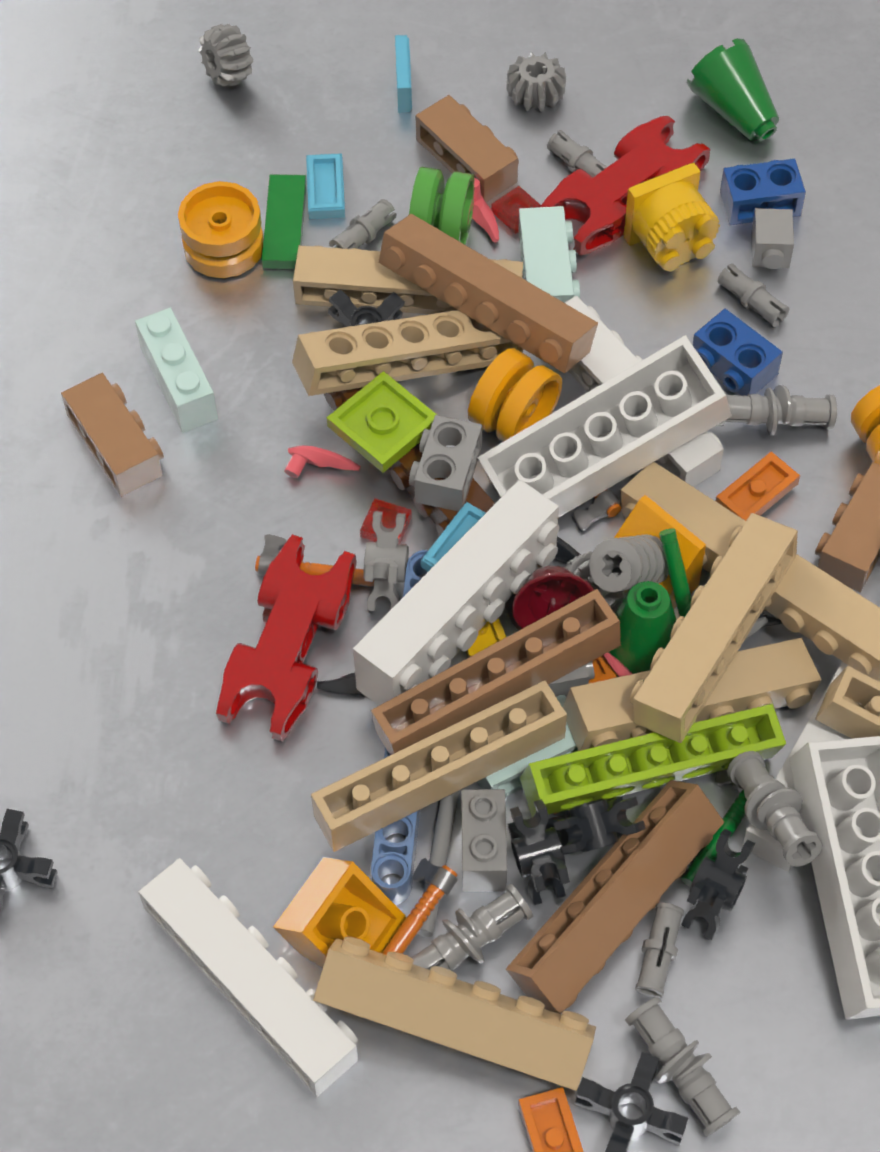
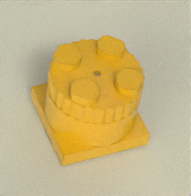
M695 163L685 165L628 189L624 239L629 246L642 242L655 262L663 270L669 272L674 271L680 265L694 258L703 259L715 249L713 239L716 238V234L719 231V220L698 191L701 171Z

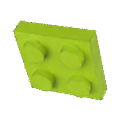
M383 371L326 418L328 428L384 473L420 443L424 429L431 430L434 417L437 414Z

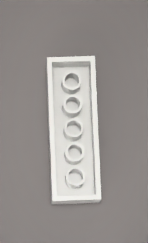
M685 335L477 458L500 498L521 479L559 506V518L730 418L732 414L726 394Z
M519 479L353 648L357 690L379 706L447 670L450 667L452 658L460 650L465 652L473 645L478 637V631L487 622L493 623L499 618L505 608V603L514 594L517 595L519 590L526 584L530 575L539 569L540 566H548L553 561L558 552L556 545L557 534L560 528L558 525L559 506Z
M880 736L808 742L792 755L789 761L795 789L801 795L803 801L800 810L802 820L809 831L817 834L823 845L821 852L811 863L845 1019L880 1016Z

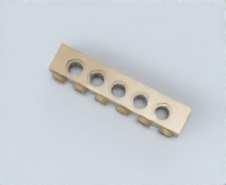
M459 310L299 334L292 364L308 396L364 387L383 371L395 381H403L487 367L506 349L515 348L522 353L524 349Z

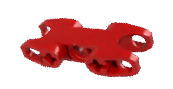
M660 116L647 123L638 125L618 142L614 151V157L617 161L594 177L590 176L583 169L574 171L561 180L540 207L564 206L565 220H577L584 225L581 226L574 237L575 246L573 250L579 255L590 254L612 244L624 235L627 197L630 187L691 163H695L698 169L702 171L709 162L711 149L703 143H696L685 149H673L666 144L674 134L673 125L675 121L669 116Z
M293 534L269 564L259 589L258 605L272 611L256 648L242 643H237L224 669L223 683L216 710L218 720L230 724L246 702L255 698L268 699L275 704L269 731L272 733L273 739L282 742L306 710L317 682L318 669L303 664L319 625L332 630H337L340 627L350 604L351 587L357 565L356 555L344 551L330 571L321 575H309L300 569L305 549L303 538Z

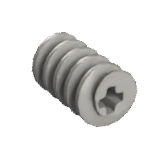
M648 534L607 539L596 546L589 562L590 575L594 583L602 590L609 592L629 590L634 585L644 581L660 584L669 575L661 540L656 536Z

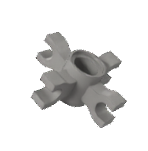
M375 511L373 514L372 526L377 535V542H367L363 570L365 581L373 582L375 580L374 589L367 600L368 611H375L377 598L380 596L389 598L391 602L390 610L400 601L395 584L397 582H405L409 546L407 544L398 545V536L405 526L406 514L398 513L396 516V526L391 529L384 527L382 524L383 512Z

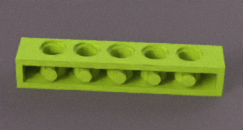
M768 704L695 722L682 743L654 732L528 764L520 776L531 816L533 817L536 813L534 801L542 799L548 814H552L602 798L608 800L667 785L670 780L683 781L727 770L735 757L747 751L758 752L763 760L771 759L786 745V741L773 704Z

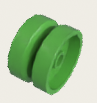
M420 167L413 186L409 215H415L466 245L473 217L474 174L453 172L445 186L441 169Z

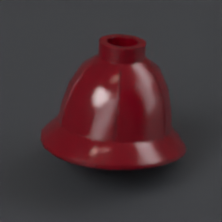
M553 565L541 567L530 575L526 584L515 596L512 606L513 617L523 629L594 591V588L586 580L576 576L564 567Z

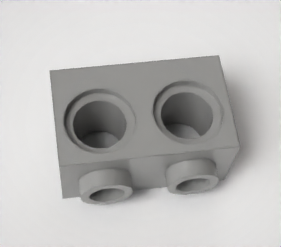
M435 415L431 430L424 429L421 437L420 452L423 453L421 461H414L410 471L409 485L415 487V502L458 512L465 504L478 462L477 457H479L482 449V424ZM435 478H445L444 480H435Z
M505 789L461 790L463 892L506 891Z

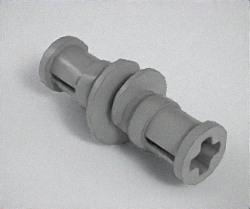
M778 385L774 390L767 388L764 396L760 394H748L747 396L726 395L732 416L716 426H724L725 422L746 423L747 425L766 423L769 435L775 434L778 424H788L790 426L823 425L824 429H833L837 418L836 397L834 395H826L825 398L790 396L789 390L784 385Z
M747 751L739 754L729 764L727 772L731 781L736 785H740L744 790L747 799L745 816L749 823L758 829L768 830L772 837L779 841L784 848L783 856L790 865L797 867L812 862L821 852L823 845L817 834L808 830L799 814L803 802L801 795L794 789L786 788L785 785L769 775L765 769L766 765L758 752Z
M509 884L505 887L507 892L487 906H481L475 910L471 917H468L460 908L456 910L455 915L458 926L448 919L442 920L448 933L438 936L431 941V945L413 956V964L429 970L432 966H438L453 971L469 956L482 964L485 961L481 947L503 936L504 931L523 918L526 920L534 917L533 913L519 891L512 884Z
M656 996L632 1012L625 1021L628 1026H635L649 1046L648 1050L652 1056L660 1058L659 1062L663 1067L655 1078L657 1083L662 1084L670 1081L675 1083L686 1104L689 1103L706 1127L703 1133L708 1137L741 1112L737 1107L731 1108L715 1085L716 1081L712 1075L702 1067L712 1057L710 1053L698 1056L693 1054L699 1045L698 1040L693 1041L689 1045L686 1044L685 1037L678 1028L675 1029L659 1006L662 1003L661 999Z

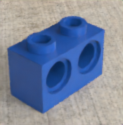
M795 158L723 168L720 195L730 226L753 223L755 208L792 209L793 217L801 216L806 191Z
M726 308L694 334L692 345L710 372L720 379L731 392L738 393L741 396L757 394L779 374L783 351Z

